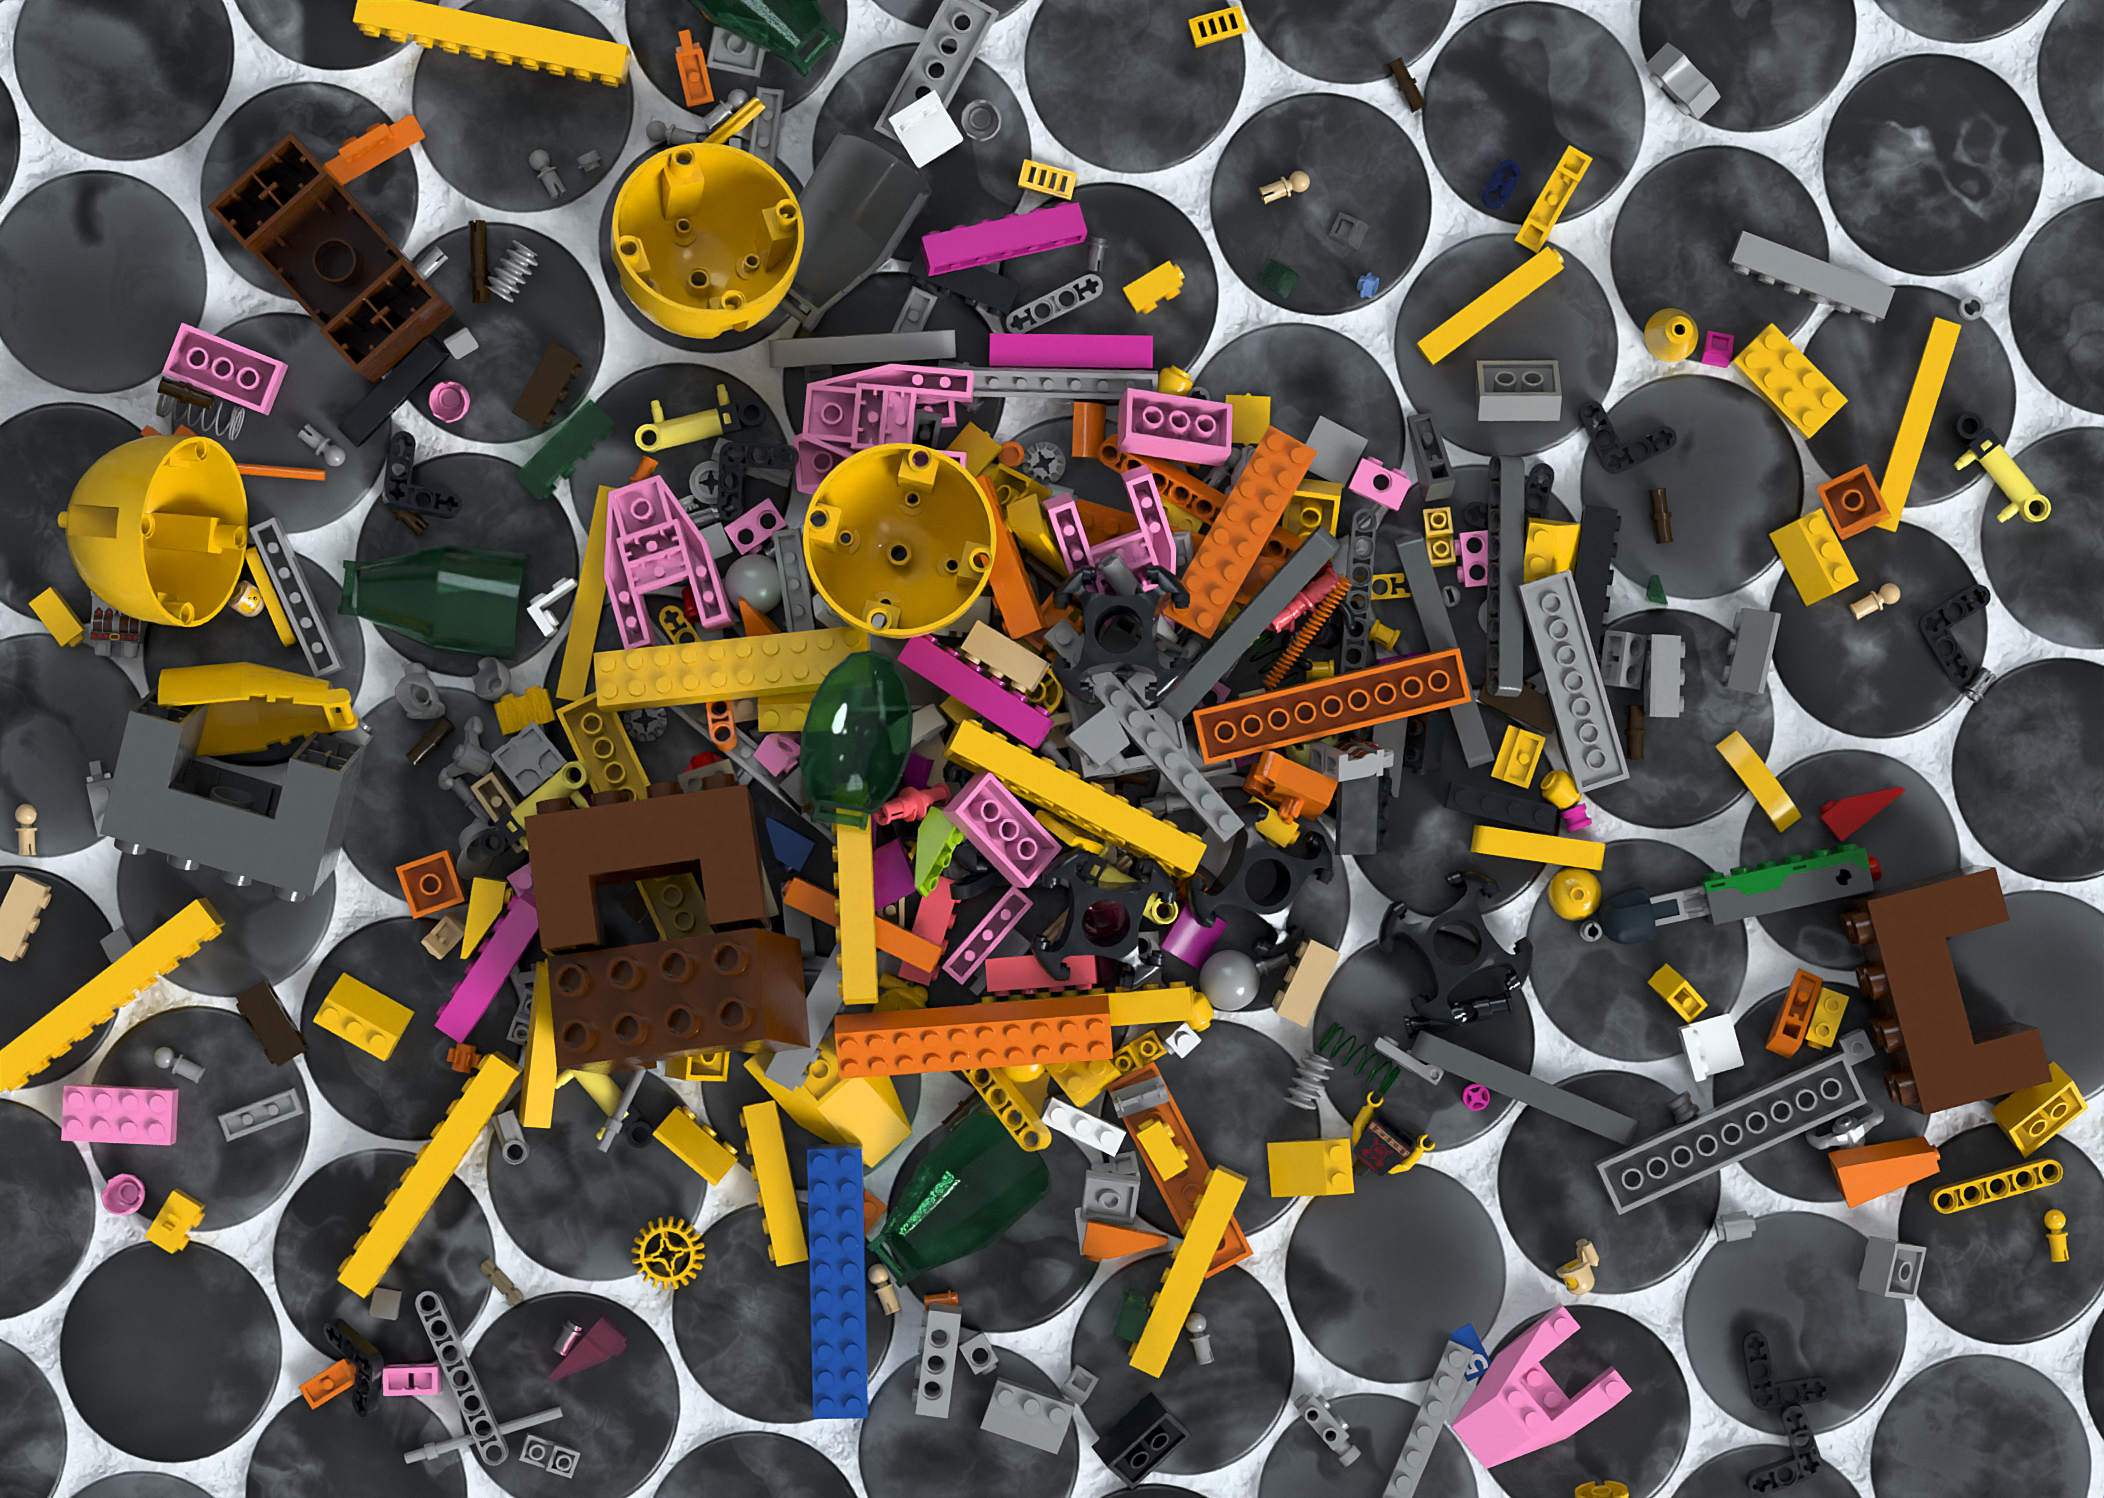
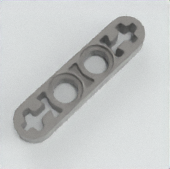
M1094 274L1085 275L1013 311L1006 319L1008 331L1011 334H1026L1096 299L1103 290L1102 280ZM1087 280H1090L1092 283L1097 282L1096 293L1092 294L1090 291L1082 293L1085 299L1079 301L1078 293L1073 287L1078 285L1079 290L1086 287ZM1065 291L1071 292L1075 298L1074 303L1068 307L1061 305L1059 302L1060 294ZM1041 303L1048 305L1050 308L1049 316L1044 319L1038 318L1034 312L1036 306ZM1030 309L1031 317L1036 324L1031 325L1030 320L1023 323L1024 329L1012 328L1013 317L1018 316L1019 319L1027 317L1024 311Z

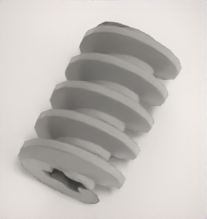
M515 240L511 243L516 250L507 249L505 251L510 259L500 258L499 262L504 268L494 267L493 271L498 277L488 276L487 280L492 286H486L509 302L514 301L510 292H520L516 283H526L522 274H532L528 265H538L534 258L536 254Z
M1305 1049L1310 1058L1300 1059L1306 1067L1296 1068L1301 1078L1292 1077L1291 1081L1296 1085V1088L1288 1087L1287 1091L1292 1097H1283V1099L1307 1110L1316 1109V1105L1311 1099L1321 1098L1316 1089H1325V1085L1320 1079L1329 1080L1330 1076L1325 1072V1069L1333 1070L1334 1065L1328 1059Z

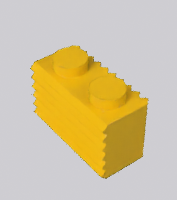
M540 685L525 689L526 695L515 698V694L511 693L499 698L500 702L494 704V708L504 736L521 731L532 721L539 726L557 720L548 689L541 690Z

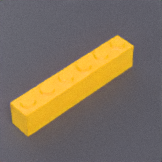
M770 1099L744 1105L742 1107L743 1112H739L742 1128H747L749 1138L745 1139V1145L748 1155L753 1154L755 1165H751L753 1181H759L760 1191L756 1192L759 1208L764 1207L766 1218L762 1219L765 1235L770 1234L772 1244L768 1245L770 1260H776L777 1267L809 1260L808 1244L777 1101Z

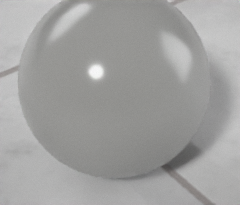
M750 554L737 559L729 567L724 580V589L731 605L741 612L738 601L739 597H744L760 613L765 614L774 609L782 599L781 580L777 563L769 557L759 554Z
M1223 950L1213 954L1206 960L1200 971L1199 984L1201 992L1205 994L1211 1005L1221 1010L1233 1011L1247 1006L1255 998L1260 986V975L1254 961L1249 956L1236 950Z

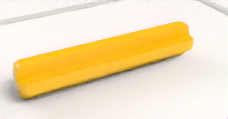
M753 97L702 143L724 145L729 138H732L765 109L764 104L759 98Z

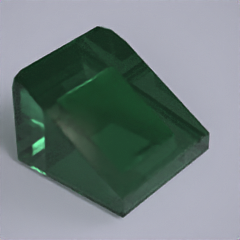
M1271 259L1259 278L1258 283L1286 299L1296 284L1299 275L1292 269Z
M1651 575L1645 602L1668 606L1659 575Z

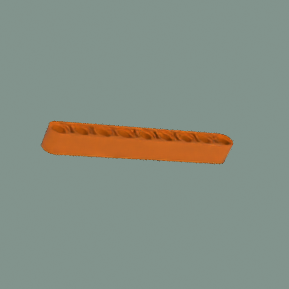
M1118 434L1109 435L1098 448L1097 455L1100 462L1118 473L1137 468L1138 466H1135L1131 460L1138 461L1141 466L1146 464L1152 473L1160 497L1211 526L1229 497L1160 457L1117 451ZM1108 446L1114 447L1117 453L1111 452ZM1155 473L1161 474L1164 480L1158 479ZM1178 487L1185 488L1188 494L1182 493ZM1202 500L1208 501L1212 507L1205 506ZM1276 525L1261 552L1287 560L1302 544L1304 539ZM1273 541L1281 543L1283 548L1275 546Z

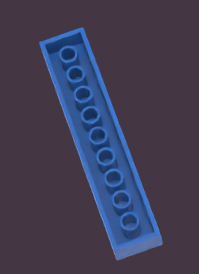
M863 1143L808 1144L807 1174L813 1419L868 1418Z

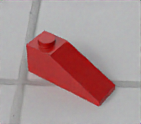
M1897 786L1841 798L1836 801L1830 799L1820 807L1822 812L1817 817L1836 841L1842 842L1905 790Z

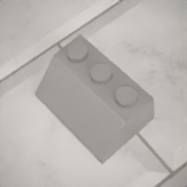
M1558 360L1476 362L1478 421H1560L1562 392Z
M1741 608L1740 613L1736 612L1733 622V628L1737 629L1735 639H1730L1727 654L1731 655L1729 666H1724L1721 681L1725 682L1724 688L1755 695L1764 693L1780 622V613L1751 608Z
M1646 635L1644 655V717L1677 718L1679 717V712L1684 711V696H1680V685H1684L1685 671L1680 669V658L1685 657V642H1681V636Z
M998 1376L980 1428L1057 1454L1066 1434L1075 1403Z

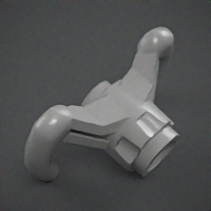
M473 716L468 719L464 726V744H459L456 747L452 757L455 761L441 770L438 777V785L442 790H449L454 787L455 781L453 777L469 772L477 777L479 775L485 777L490 771L494 759L490 756V752L480 748L478 735L483 731V722L480 717Z
M1866 1099L1867 1103L1861 1106L1873 1112L1869 1116L1860 1120L1850 1116H1842L1832 1126V1133L1817 1137L1815 1126L1806 1130V1139L1817 1149H1825L1836 1145L1839 1146L1840 1150L1863 1147L1866 1142L1864 1134L1884 1120V1111L1877 1102Z

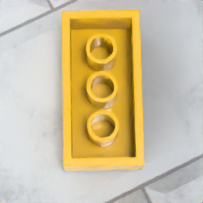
M1773 323L1766 326L1729 363L1804 441L1810 439L1848 401Z

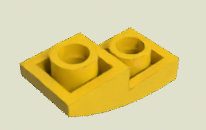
M1450 507L1423 510L1426 550L1432 567L1456 565Z
M1156 1027L1113 1053V1059L1110 1060L1122 1073L1119 1078L1141 1069L1144 1065L1167 1053L1160 1044L1163 1038L1156 1032Z

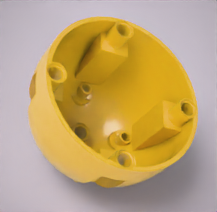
M717 143L679 145L666 149L647 159L629 176L620 190L615 203L611 225L612 259L620 273L621 286L632 304L646 318L659 327L681 336L698 339H713L730 329L742 332L767 317L785 297L793 282L804 242V225L801 210L795 195L785 180L771 166L758 157L741 149ZM683 160L688 164H680L677 161ZM692 282H701L703 286H696Z
M156 435L124 443L103 455L90 466L75 487L67 512L62 511L59 514L58 525L61 528H65L69 554L79 576L98 598L119 612L142 621L162 625L194 627L212 619L227 603L237 584L247 547L248 509L243 482L237 466L229 453L219 443L210 438L200 436Z
M908 443L874 446L850 456L836 466L816 490L806 514L803 532L804 557L807 570L813 585L827 606L842 620L861 631L899 639L919 637L938 631L953 623L973 605L989 579L994 563L997 539L996 525L991 506L976 479L962 465L949 456L925 446ZM916 454H924L929 461L925 466L918 467L913 463L912 459ZM910 496H914L918 501L915 504H910L907 499ZM816 513H821L827 520L823 526L816 527L811 523V517ZM844 535H848L851 538V541L849 543H843L841 541V537ZM896 548H902L906 551L907 556L902 561H896L892 558L891 552ZM977 555H985L989 560V564L984 568H978L974 565L973 559ZM950 562H954L957 565V568L955 570H949L947 568V564ZM887 601L890 605L883 604L882 602ZM877 614L885 616L887 624L883 628H876L871 623L872 617Z

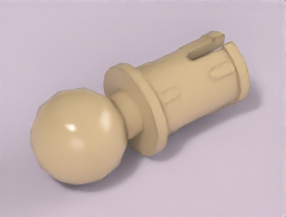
M1295 171L1287 181L1282 176L1280 181L1258 188L1259 194L1265 195L1261 197L1264 204L1283 196L1291 197V190L1295 192L1307 190L1310 178L1303 171Z
M1893 583L1884 584L1877 595L1874 591H1871L1869 596L1851 604V612L1859 620L1877 609L1881 611L1883 610V603L1893 604L1899 600L1900 589Z
M22 804L15 812L16 820L21 824V828H15V831H18V856L36 855L35 831H37V828H32V823L36 820L37 812L30 804Z
M874 1264L868 1270V1279L878 1287L873 1292L878 1294L886 1316L902 1308L892 1288L894 1283L889 1285L887 1283L888 1269L882 1264Z

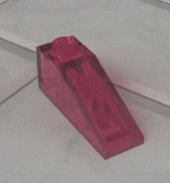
M1110 899L1100 900L1091 904L1084 913L1088 935L1099 938L1108 937L1116 933L1125 919V907L1119 902ZM1096 955L1098 983L1095 984L1102 987L1109 986L1117 959Z
M603 1315L548 1377V1380L554 1382L604 1362L612 1355L618 1357L628 1346L624 1342L628 1335Z

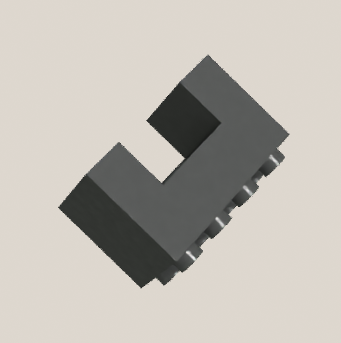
M158 685L154 687L129 711L100 834L115 838L114 847L125 853L141 855L146 853L147 848L168 854L167 863L179 869L197 870L200 864L220 869V879L233 885L249 886L254 879L273 885L272 893L278 898L287 901L300 902L304 900L305 895L312 897L337 865L367 746L314 731L290 757L283 786L196 761L209 703L158 707Z

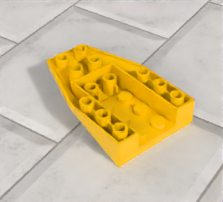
M834 1016V1018H833V1020H832V1022H831V1024L834 1025V1026H835V1016ZM835 1028L828 1040L822 1038L817 1048L822 1051L815 1064L808 1063L804 1071L808 1073V1076L801 1088L796 1086L791 1091L764 1076L776 1052L760 1055L754 1054L743 1064L798 1125L830 1144L863 1143V1163L871 1168L913 1133L889 1075L839 1079Z

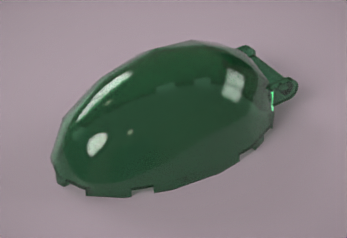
M875 650L848 655L828 672L811 700L801 732L799 766L806 793L813 802L811 822L817 823L818 820L859 827V830L865 831L869 815L878 811L888 797H891L898 787L897 785L907 765L911 751L913 713L908 686L894 661ZM820 805L859 811L862 814L861 816L824 811L820 810Z

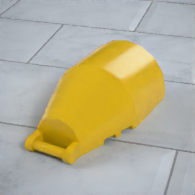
M246 661L167 668L161 670L159 677L158 707L209 703L196 757L261 752L268 750V745L281 742L284 746L291 744L292 738L303 735L305 739H308L314 731L328 734L335 731L352 730L359 723L357 715L352 711L350 705L351 696L347 689H333L331 681ZM336 707H340V713L336 712Z

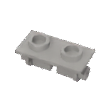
M1161 1075L1110 1092L1118 1118L1170 1101Z

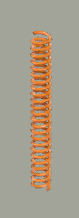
M1341 574L1344 580L1338 579L1340 584L1334 583L1336 588H1331L1334 593L1328 592L1330 597L1325 596L1328 602L1321 601L1324 606L1318 605L1320 610L1315 609L1319 616L1311 614L1314 619L1308 618L1310 623L1306 622L1305 625L1309 629L1302 627L1305 633L1298 631L1301 637L1295 636V638L1299 642L1292 640L1295 646L1289 644L1291 650L1285 649L1289 655L1282 653L1285 659L1280 657L1279 660L1283 664L1275 662L1279 668L1272 666L1275 672L1269 671V673L1273 677L1266 675L1269 681L1262 680L1270 690H1273L1272 687H1277L1276 683H1280L1278 678L1283 679L1282 674H1287L1286 670H1290L1288 665L1292 666V661H1297L1295 656L1300 657L1297 651L1303 652L1301 647L1306 648L1305 643H1310L1307 638L1313 639L1311 634L1316 635L1315 630H1320L1317 625L1323 626L1321 621L1326 622L1324 616L1329 617L1327 612L1333 613L1331 608H1336L1333 603L1339 604L1337 599L1342 600L1341 595H1346L1343 590L1349 591L1347 586L1352 587V583L1344 574Z

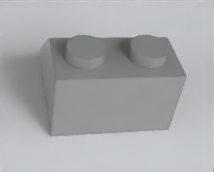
M1869 1236V1241L1865 1248L1863 1268L1859 1275L1858 1289L1885 1297L1915 1300L1927 1247Z

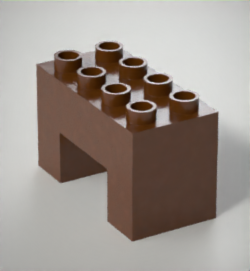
M291 132L207 206L238 242L260 259L322 328L320 333L356 373L374 383L382 378L456 311L318 156Z
M718 774L702 778L703 791L684 793L683 789H680L679 782H664L647 786L648 799L629 801V797H625L624 790H609L592 794L593 807L575 809L574 805H570L569 798H555L537 802V815L526 816L524 821L542 950L552 957L607 949L599 893L600 886L702 872L708 922L714 933L749 928H771L753 799L746 784L738 785L734 774Z
M1971 865L1849 898L1852 911L1841 913L1842 926L1848 943L1850 945L1857 943L1859 947H1862L1866 963L1855 966V973L1862 996L1864 998L1871 996L1873 1000H1876L1880 1016L1870 1018L1869 1026L1876 1048L1878 1050L1885 1049L1887 1053L1891 1054L1894 1068L1883 1071V1078L1892 1103L1899 1101L1902 1107L1904 1106L1922 1115H1928L2053 1081L2038 1027L2013 1022L1971 1033L1946 941L1947 937L2010 921L1996 867Z
M749 928L547 957L557 1068L611 1075L656 1069V1061L729 1051H742L760 1055L811 1048L801 942L798 938L758 928Z

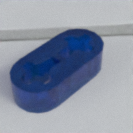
M1505 160L1496 168L1482 196L1485 206L1489 209H1499L1507 202L1521 174L1520 167L1516 162ZM1508 166H1511L1515 177H1509L1505 184L1500 182L1504 176L1501 168L1507 169ZM1500 186L1502 190L1499 197L1502 198V201H1496L1493 204L1490 202L1491 197L1488 195V192L1494 193L1497 187Z

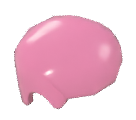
M445 380L437 383L430 391L428 403L435 417L445 421V423H450L461 419L466 414L470 404V397L465 387L460 383Z
M120 1174L108 1180L105 1190L101 1193V1199L104 1208L111 1214L124 1216L136 1212L142 1206L146 1191L143 1182L135 1175Z

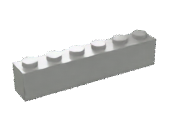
M1745 231L1739 233L1728 261L1729 265L1734 266L1733 271L1743 275H1748L1749 272L1758 275V280L1769 285H1773L1774 282L1782 284L1785 291L1799 295V292L1810 295L1809 299L1819 304H1824L1827 301L1834 304V309L1849 314L1850 311L1861 314L1859 318L1869 323H1875L1876 320L1881 321L1885 318L1896 289Z
M274 517L249 528L315 678H323L345 668L280 519Z
M841 943L836 944L806 998L811 1048L776 1052L764 1074L767 1078L791 1091L796 1086L801 1088L808 1076V1073L804 1072L808 1063L815 1064L822 1051L817 1048L822 1038L828 1040L835 1028L831 1024L836 1014L842 1015L847 1006L844 1003L843 997H838V981L843 980L842 970H837V953H841Z

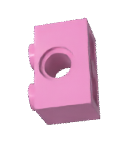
M1369 456L1367 460L1362 458L1347 489L1397 512L1412 482L1406 479L1408 474L1396 468H1393L1391 472L1382 467L1383 462ZM1382 475L1387 479L1388 485L1386 489L1378 490L1374 487L1373 479L1375 476Z

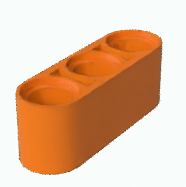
M732 700L706 702L711 740L720 751L727 752L732 750L736 746L738 739ZM720 705L727 707L724 714H714L716 707ZM721 732H730V737L726 741L717 740Z

